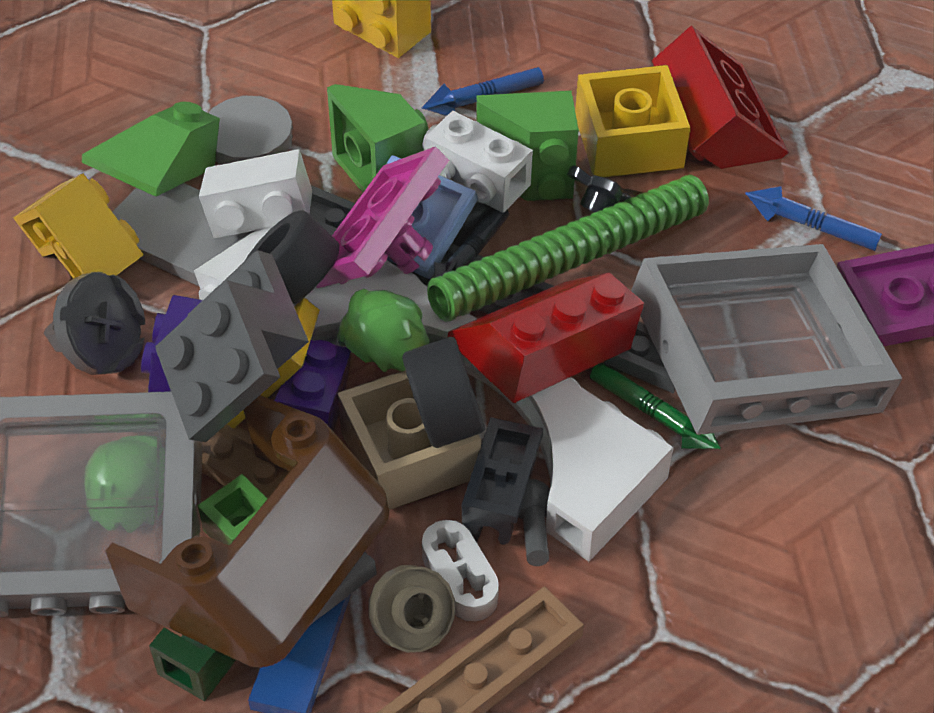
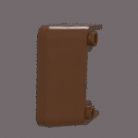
M260 395L243 409L255 455L257 458L287 469L290 472L234 541L227 545L209 537L191 538L178 544L161 564L113 542L105 550L129 610L252 667L274 665L289 654L389 518V507L384 488L322 419Z

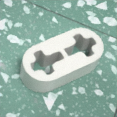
M442 520L429 526L422 538V558L425 567L438 572L449 583L455 598V615L465 621L474 622L486 619L493 614L497 607L499 592L497 576L470 531L463 524L452 520ZM445 542L450 548L457 547V561L453 562L446 550H438V544ZM464 578L468 579L475 591L483 589L482 598L475 599L471 593L463 594Z

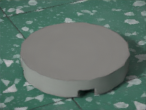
M240 96L227 99L214 106L208 112L220 118L215 160L219 164L287 152L292 145V120L287 109L277 101L262 96Z

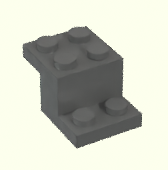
M256 250L155 346L189 440L207 442L280 378L277 369L309 342L272 254Z

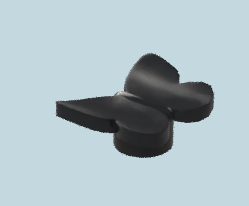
M574 165L570 166L567 173L568 177L587 186L580 205L593 212L602 211L604 208L614 206L616 203L624 202L626 199L636 197L642 193L632 189L621 188L617 182L596 175L590 176Z

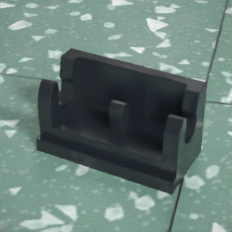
M490 417L461 505L462 524L470 531L476 542L479 540L483 526L492 527L499 532L498 540L500 544L505 545L510 542L514 523H517L542 441L543 428Z

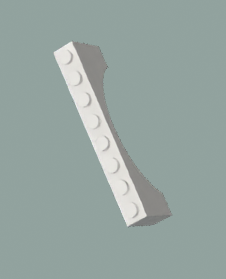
M387 260L382 268L369 278L360 277L349 280L342 285L337 283L322 288L315 287L305 296L308 301L320 310L311 340H324L338 346L340 345L338 344L337 335L341 320L348 311L349 301L356 291L363 288L369 291L387 290L414 300L422 311L423 317L421 321L430 343L447 338L448 331L476 320L470 314L458 316L450 322L441 320L430 306L427 286L414 274H404ZM460 352L468 374L486 383L502 395L519 412L528 425L543 428L540 447L546 460L551 487L547 504L546 532L589 562L668 479L673 447L666 443L657 432L645 429L623 415L614 404L602 401L580 387L578 382L572 377L513 404Z

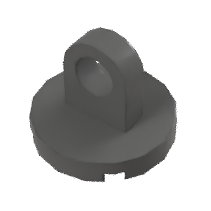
M103 272L86 273L67 282L57 296L53 322L45 329L44 335L54 350L62 352L75 368L90 375L119 373L131 366L143 349L145 337L140 338V325H145L144 310L137 294L124 279L116 275L109 276Z

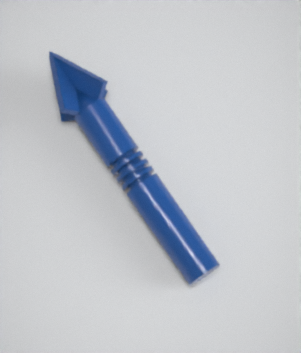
M537 67L452 91L443 83L421 108L447 116L452 111H455L457 107L477 102V95L508 94L541 85L544 82L543 72Z
M782 186L745 192L767 221L776 214L803 225L807 223L808 227L812 225L811 228L816 227V230L821 228L820 231L873 251L876 250L882 233L828 213L825 215V212L821 214L820 210L816 212V209L811 210L812 207L787 199L782 196Z

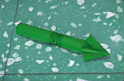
M599 363L592 369L590 374L592 381L682 437L681 449H721L714 433L697 435L688 415L651 394V392L604 363Z

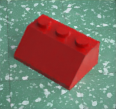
M692 25L651 60L654 66L668 65L690 125L687 149L695 158L700 161L706 158L720 169L782 159L789 153L743 64Z
M608 272L558 284L448 331L447 338H455L459 351L514 404L631 349L644 302Z

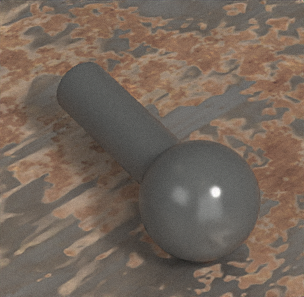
M537 479L529 480L519 513V518L523 519L527 562L532 566H542L549 561L545 517L547 516L550 488L544 482Z

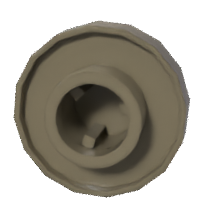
M400 565L386 572L375 584L369 598V620L374 633L385 644L407 653L424 652L438 645L449 633L455 617V598L449 583L438 572L420 565Z

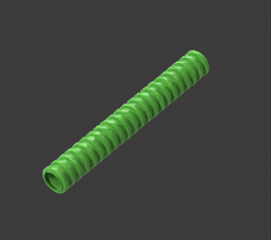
M686 175L668 184H663L658 188L648 190L646 193L626 199L624 202L604 208L602 211L594 212L590 216L582 217L577 221L557 227L555 230L547 231L543 235L535 236L531 240L520 242L519 245L510 246L506 250L496 252L494 255L483 257L481 261L471 262L468 266L457 268L456 271H449L444 273L443 276L434 277L428 282L427 287L430 306L441 320L450 322L458 316L469 314L470 311L479 310L484 305H491L496 300H502L507 298L508 295L519 293L521 289L531 288L534 284H540L546 279H552L558 274L578 268L581 264L589 263L593 259L613 253L616 249L625 248L627 245L646 239L650 235L667 230L674 225H679L683 221L690 220L695 216H700L707 210L709 205L706 187L696 176Z

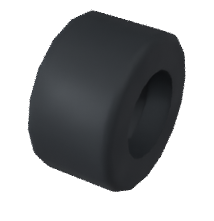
M299 210L289 214L273 226L258 241L248 254L246 260L256 250L272 254L294 305L307 296L324 279L339 255L340 245L310 214L304 210Z
M448 337L406 351L403 354V363L426 433L434 448H439L485 431V425L455 338Z

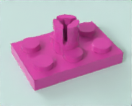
M436 146L382 166L333 233L332 237L340 245L339 255L332 268L316 288L337 283L342 285L349 280L360 277L369 278L382 268L388 257L404 274H409L419 267L418 263L414 260L417 255L425 262L432 252L433 245L412 227L415 219L412 213L420 202L429 198L437 190L441 183L438 176L449 162V159Z

